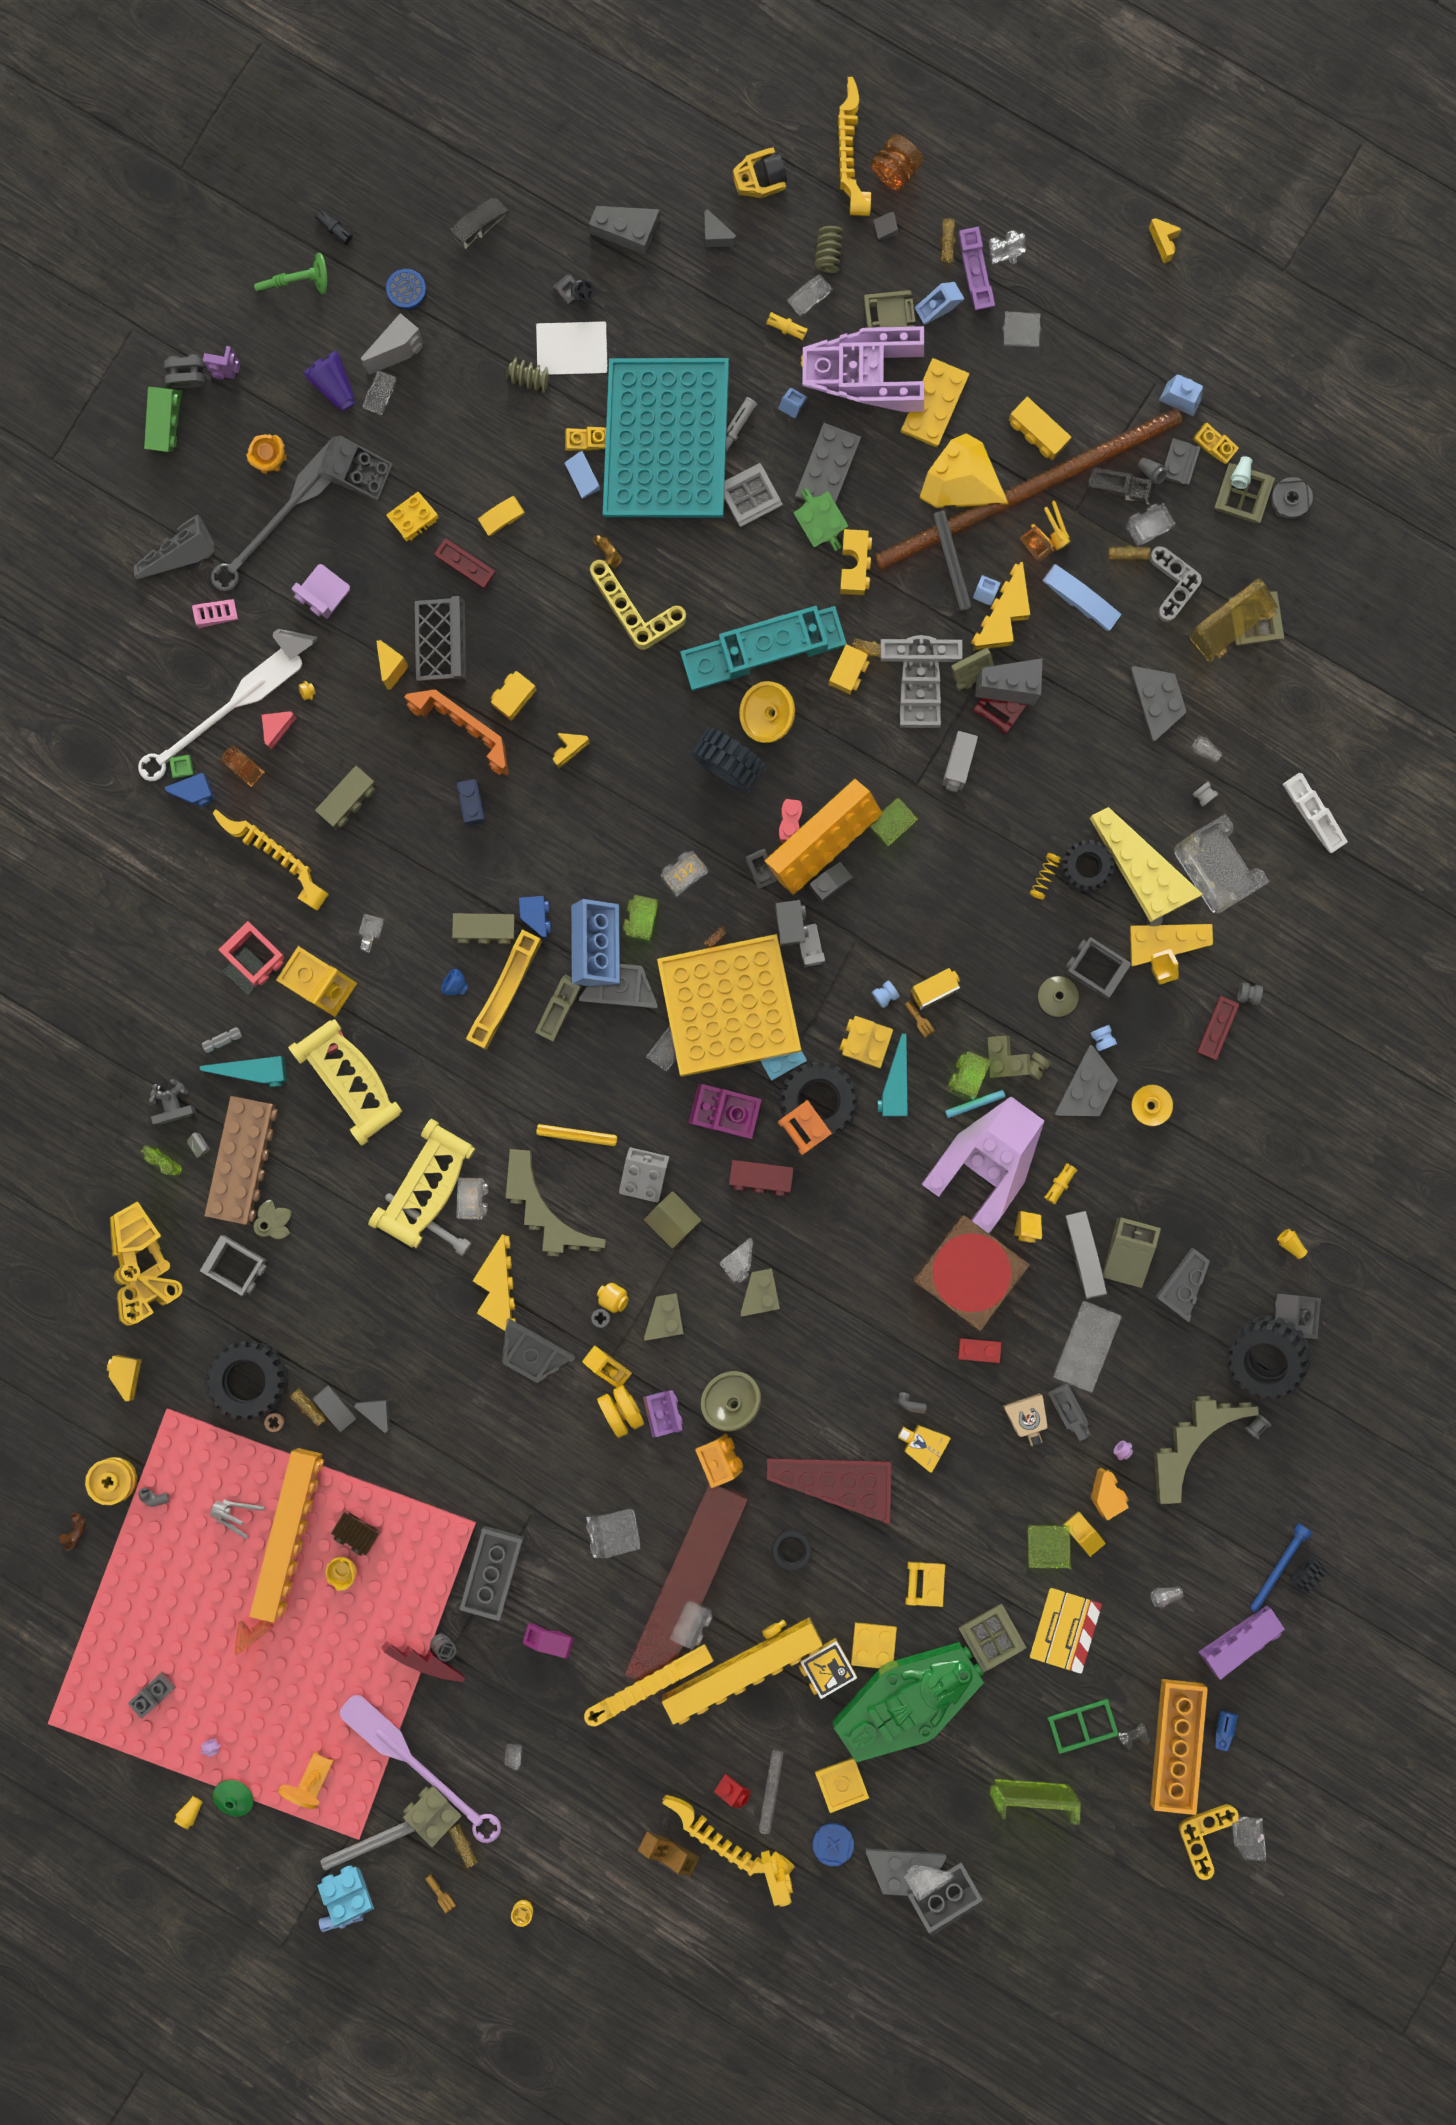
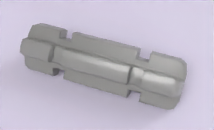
M235 1027L229 1030L230 1032L226 1031L213 1037L211 1041L203 1042L202 1047L204 1051L209 1053L214 1048H220L232 1042V1040L241 1038L242 1035L239 1028Z

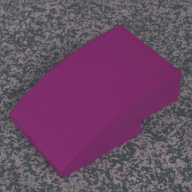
M698 1084L688 1123L752 1139L762 1099Z

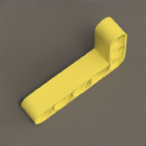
M596 560L591 564L592 579L637 648L641 650L648 649L685 625L686 613L680 606H673L645 623L606 562ZM597 568L605 570L602 575L594 573ZM612 584L616 589L608 592L605 590L607 585ZM619 601H624L627 605L625 608L619 609L616 607V604ZM675 613L682 615V619L679 621H674L671 617ZM629 618L637 619V623L633 626L628 625L626 622ZM657 624L665 626V629L661 632L656 631L654 628ZM642 634L648 636L646 642H639L637 638Z

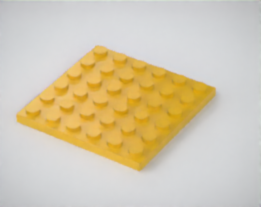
M777 934L657 959L681 1077L801 1052Z

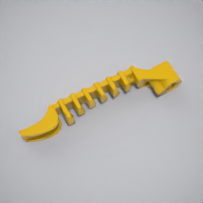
M848 77V97L840 106L838 116L840 189L844 190L850 197V215L870 216L871 192H861L856 184V180H853L855 178V169H853L854 158H852L854 150L853 137L855 127L858 125V116L855 115L858 111L859 95L853 77Z
M215 809L213 814L216 820L232 836L242 837L247 833L242 842L249 846L255 835H257L258 838L253 844L254 847L260 849L263 843L266 842L267 845L263 851L270 854L274 848L276 851L272 858L276 861L283 855L285 857L281 862L283 867L287 868L290 862H292L293 866L289 872L293 875H296V873L300 874L297 879L301 881L304 887L297 898L316 911L319 910L329 894L313 884L310 875L312 870L308 866H304L299 859L296 860L294 855L289 852L287 853L285 848L280 845L278 846L277 842L269 839L268 835L260 832L256 826H252L247 821H231Z
M706 1645L700 1646L673 1661L672 1664H668L663 1669L655 1671L654 1674L644 1677L643 1680L635 1682L634 1685L628 1686L625 1690L619 1691L614 1696H610L590 1707L584 1715L586 1723L590 1726H597L616 1716L621 1711H625L630 1706L636 1705L639 1701L645 1700L648 1696L654 1695L659 1690L668 1687L671 1683L674 1684L679 1679H683L712 1663L713 1659ZM605 1710L604 1713L593 1719L592 1715L594 1713Z
M665 1795L662 1803L679 1814L683 1822V1829L688 1831L692 1837L695 1836L702 1844H707L711 1850H716L721 1857L725 1856L728 1858L730 1863L734 1862L737 1864L739 1869L742 1870L743 1868L750 1876L753 1873H765L762 1859L757 1857L753 1862L750 1859L752 1855L749 1852H746L741 1858L738 1855L742 1849L738 1845L731 1851L729 1848L732 1842L728 1839L722 1845L719 1843L723 1838L722 1835L717 1833L714 1838L710 1837L714 1830L711 1825H708L704 1832L700 1830L707 1821V1818L703 1815L694 1826L692 1825L694 1809L689 1803L674 1796ZM775 1851L772 1854L776 1858L778 1869L783 1868L785 1875L790 1874L795 1866Z

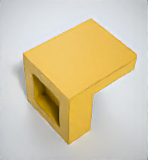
M1171 949L1151 956L1152 972L1159 985L1178 979V962Z

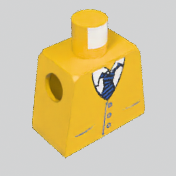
M919 1425L914 1432L903 1427L898 1435L899 1439L907 1443L904 1451L931 1473L951 1439L947 1435Z

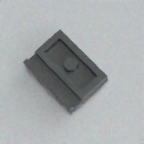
M1173 438L1164 463L1168 471L1165 480L1188 486L1200 446H1193L1190 443Z

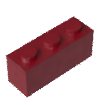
M732 1160L729 1185H733L734 1190L745 1191V1187L753 1188V1192L757 1193L773 1190V1195L786 1196V1192H791L793 1168Z

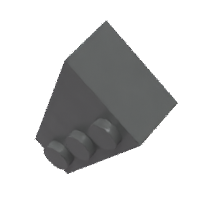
M596 206L589 222L590 234L646 255L660 221V210Z
M1043 658L982 668L976 678L975 697L1035 705L1041 696Z

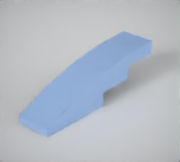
M1056 564L1052 566L1042 580L1070 606H1075L1085 616L1094 619L1106 631H1110L1121 616L1109 603Z

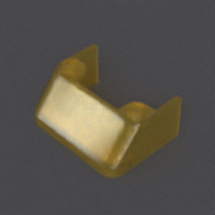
M1258 578L1201 622L1193 630L1190 639L1210 663L1215 657L1219 659L1228 652L1226 648L1229 644L1260 620L1266 618L1268 621L1276 615L1278 606L1261 578Z

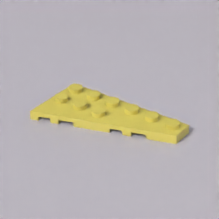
M1109 807L1089 818L1105 846L1109 849V853L1112 854L1115 863L1150 922L1203 895Z

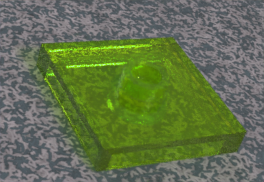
M1028 1525L1029 1568H1071L1070 1525Z

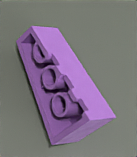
M1265 1606L1200 1650L1199 1654L1211 1672L1221 1680L1255 1652L1264 1648L1269 1641L1279 1638L1282 1635L1281 1632L1285 1629L1271 1608Z

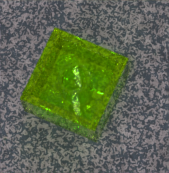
M970 1051L961 1054L955 1065L958 1068L957 1073H953L948 1082V1086H950L949 1092L971 1101L974 1100L991 1060Z

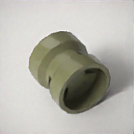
M1036 1052L1031 1056L1030 1076L1039 1081L1043 1076L1042 1072L1048 1069L1051 1063Z

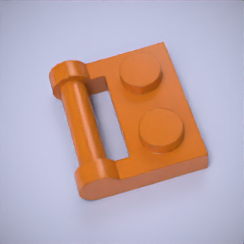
M808 1100L778 1121V1124L785 1128L798 1146V1151L801 1155L832 1134ZM795 1118L811 1140L808 1144L804 1142L790 1123V1120Z

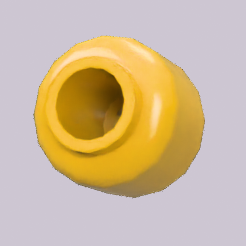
M615 1283L601 1286L597 1293L599 1305L611 1313L623 1311L629 1301L627 1291Z

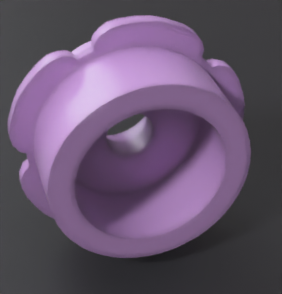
M1123 1440L1116 1445L1114 1454L1118 1457V1460H1126L1132 1455V1444Z
M217 1739L208 1740L201 1744V1754H206L207 1757L213 1756L219 1752L218 1749L221 1744H218Z

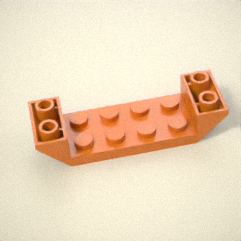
M437 690L406 694L404 698L407 701L409 710L418 717L421 714L426 718L435 706V709L441 714H449L452 718L451 720L459 727L464 725L468 730L467 732L474 738H482L484 744L491 749L487 755L488 765L491 766L490 769L498 775L503 773L507 776L509 774L505 745L498 734Z

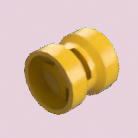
M520 1900L515 1903L511 1913V1919L515 1925L523 1927L530 1923L533 1915L531 1903L527 1900Z

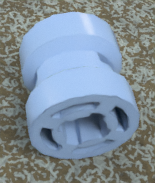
M889 980L883 984V988L872 991V995L882 1008L888 1005L890 999L896 1000L900 997Z
M1110 1025L1091 1032L1092 1038L1096 1040L1098 1051L1117 1044L1115 1038L1111 1036L1112 1030Z

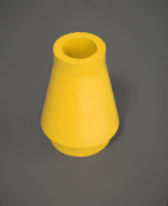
M1287 1229L1278 1236L1279 1245L1296 1256L1297 1259H1301L1307 1254V1250L1302 1245L1295 1231Z
M192 1796L176 1814L174 1821L188 1830L190 1826L194 1825L203 1802L197 1797Z

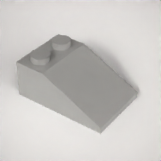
M400 313L361 357L366 373L369 375L409 359L413 354L419 353L423 347L419 328Z

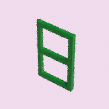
M1108 1699L1047 1718L1059 1754L1119 1736ZM1105 1705L1113 1732L1089 1739L1081 1712ZM1077 1713L1085 1741L1062 1748L1053 1720Z

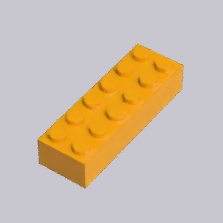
M854 779L770 855L765 862L779 883L794 895L883 813L870 791Z
M1161 1679L1150 1801L1154 1811L1196 1815L1207 1687L1203 1683Z

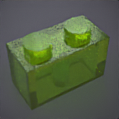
M634 895L633 900H629L627 911L630 912L629 920L625 919L623 926L626 937L651 941L658 900Z

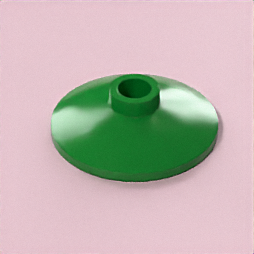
M222 1781L213 1791V1801L216 1807L229 1816H243L253 1806L254 1798L252 1792L239 1781Z

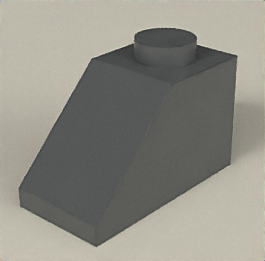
M839 862L811 882L809 888L822 903L853 877L843 864Z

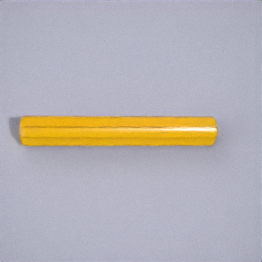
M541 1124L537 1126L536 1134L539 1136L616 1146L617 1136Z

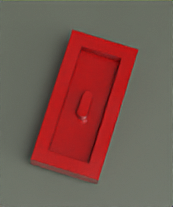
M959 1339L958 1359L1000 1363L1001 1342Z

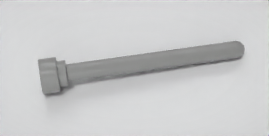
M389 1193L385 1196V1199L391 1203L394 1195ZM413 1208L403 1209L404 1213L416 1221L417 1217L421 1216ZM434 1222L427 1226L428 1229L452 1244L453 1248L456 1249L455 1252L461 1256L465 1255L472 1244L465 1238H456Z

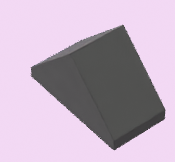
M707 209L704 212L705 247L734 246L736 244V235Z
M765 849L748 855L745 859L758 889L777 881L775 875L765 862L768 858Z
M388 1400L356 1403L354 1407L384 1433L391 1429Z

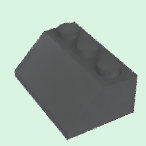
M962 1863L908 1895L931 1936L985 1904L984 1899Z

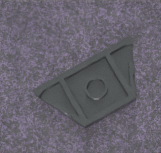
M1133 666L1130 668L1151 741L1155 742L1186 714V708L1175 674Z
M620 964L619 984L587 986L579 997V1002L658 1008L644 969L638 965Z
M1092 1045L1088 1046L1054 1113L1055 1116L1099 1117L1118 1079Z
M509 1318L506 1320L502 1363L538 1383L546 1378L548 1374L558 1371L560 1366L569 1361L570 1363L574 1361L575 1356L515 1321Z
M866 1848V1855L883 1894L908 1896L935 1879L946 1860L945 1853Z

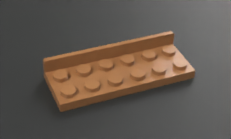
M230 1096L205 1211L206 1217L244 1225H250L251 1222H254L256 1216L254 1205L255 1201L258 1202L260 1197L258 1186L259 1182L263 1181L265 1170L262 1169L263 1163L267 1161L269 1156L267 1145L268 1141L271 1142L273 1137L272 1121H276L278 1110L275 1109L276 1105Z

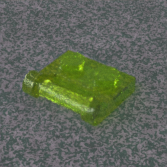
M145 1145L140 1151L145 1155L144 1159L152 1165L161 1166L160 1170L163 1174L179 1175L181 1173V1166L156 1147Z

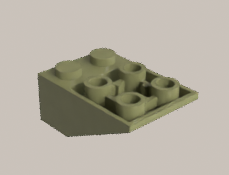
M1121 1217L1117 1218L1102 1274L1103 1278L1142 1288L1157 1246L1161 1228Z

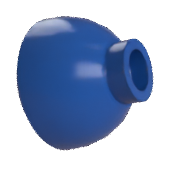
M452 969L445 977L441 986L443 994L453 996L457 994L463 995L466 992L468 984L465 983V978L458 969Z

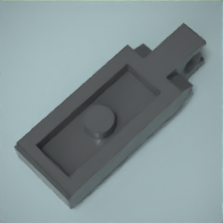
M1068 1383L1048 1392L1067 1430L1070 1429L1071 1432H1075L1079 1441L1088 1438L1091 1435L1087 1427L1089 1424Z

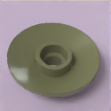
M1061 976L1051 977L1040 986L1038 1002L1042 1010L1054 1017L1066 1016L1077 1006L1079 999L1078 990L1075 984L1068 978ZM1057 992L1062 993V999L1059 1000L1056 998Z

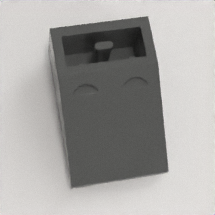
M335 436L330 440L317 474L342 487L378 500L392 463L343 436Z

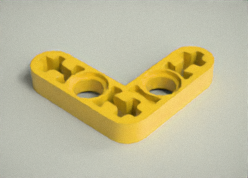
M1225 1804L1186 1818L1179 1825V1831L1194 1872L1202 1880H1208L1214 1874V1867L1202 1836L1237 1822L1238 1812L1232 1805ZM1226 1810H1229L1231 1813H1233L1231 1814L1230 1820H1228L1226 1817L1220 1818V1820L1222 1821V1823L1220 1824L1218 1818L1215 1816L1216 1813H1218L1220 1817L1226 1815ZM1208 1816L1214 1818V1824L1209 1828L1203 1825V1820ZM1190 1824L1191 1827H1194L1192 1834L1195 1839H1191L1187 1831L1184 1832L1187 1829L1186 1825ZM1194 1844L1202 1846V1851L1198 1855L1191 1853V1847ZM1202 1859L1206 1867H1209L1206 1869V1874L1199 1871L1201 1870V1865L1198 1861Z

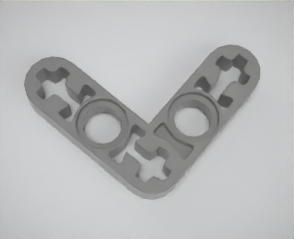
M1159 546L1150 555L1151 563L1178 583L1158 610L1159 618L1164 622H1170L1177 616L1199 587L1202 578L1196 570L1168 549ZM1161 552L1163 554V559H1160L1158 561L1156 560V554H1160ZM1170 558L1171 561L1168 563L1167 567H1165V561H1168V559ZM1178 564L1181 567V572L1178 574L1172 573L1170 566ZM1195 577V583H1192L1187 590L1185 586L1189 582L1188 578ZM1178 591L1183 592L1185 600L1177 601L1174 594ZM1171 604L1175 605L1170 612L1172 616L1170 614L1165 616L1163 608L1167 610Z

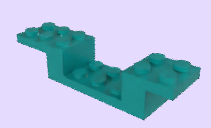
M813 606L719 634L718 641L680 651L691 690L695 691L749 675L751 668L802 653H807V657L844 647L846 646V640L835 606L818 611L817 606Z

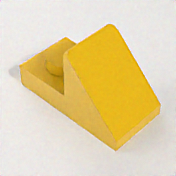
M1156 218L1152 219L1149 225L1150 233L1163 263H1167L1172 260L1175 252L1174 243L1169 240L1177 238L1181 228Z
M558 733L559 738L567 747L565 749L561 747L554 753L553 762L558 768L563 766L590 743L588 737Z
M1079 1511L1063 1524L1090 1557L1106 1544Z

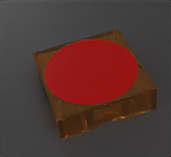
M961 1215L944 1237L942 1244L929 1257L912 1281L943 1302L974 1328L981 1331L1028 1268L1029 1264L965 1215Z

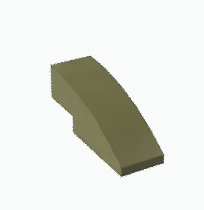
M565 974L552 996L535 1033L554 1041L583 985L572 984V977Z

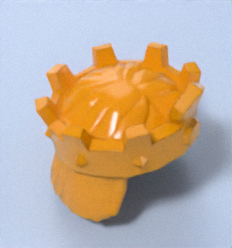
M277 435L256 436L249 446L248 454H246L247 460L250 465L261 470L262 473L267 474L268 471L273 470L277 472L280 470L283 461L287 459L284 450L285 445Z

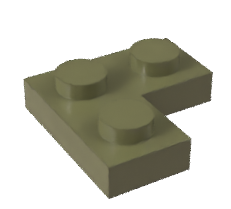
M1010 1036L988 1037L990 1078L1031 1075L1030 1054L1011 1055Z

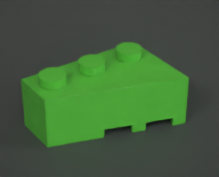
M148 387L144 449L173 452L174 448H176V430L182 390Z

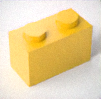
M846 644L829 680V685L851 695L853 690L857 691L861 682L859 675L861 671L865 673L869 665V661H867L868 654Z
M517 671L514 674H509L504 681L505 685L502 689H497L491 697L492 706L510 721L513 720L536 692L535 685Z

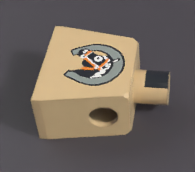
M1041 1394L1003 1406L1019 1437L1027 1435L1031 1446L1042 1443L1039 1431L1047 1429L1043 1396Z

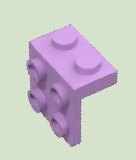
M319 564L302 586L296 582L291 589L295 593L294 598L301 604L307 603L311 606L310 610L317 616L322 615L328 619L348 594L350 586L324 565Z

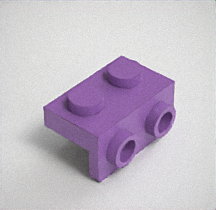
M226 346L224 357L204 353L203 362L212 377L216 379H224V377L235 379V374L240 369V361H238L236 354L230 346Z
M673 1390L643 1397L652 1438L682 1431L683 1421L678 1413V1400Z

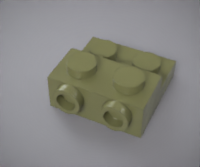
M426 1786L418 1794L420 1799L415 1804L411 1802L403 1810L405 1815L402 1818L430 1847H433L462 1815L434 1786L430 1788Z

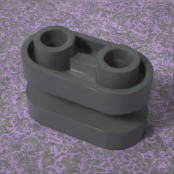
M196 354L182 358L169 356L164 360V371L170 373L164 377L165 386L171 389L204 386L205 375L198 373V371L204 370L203 359Z

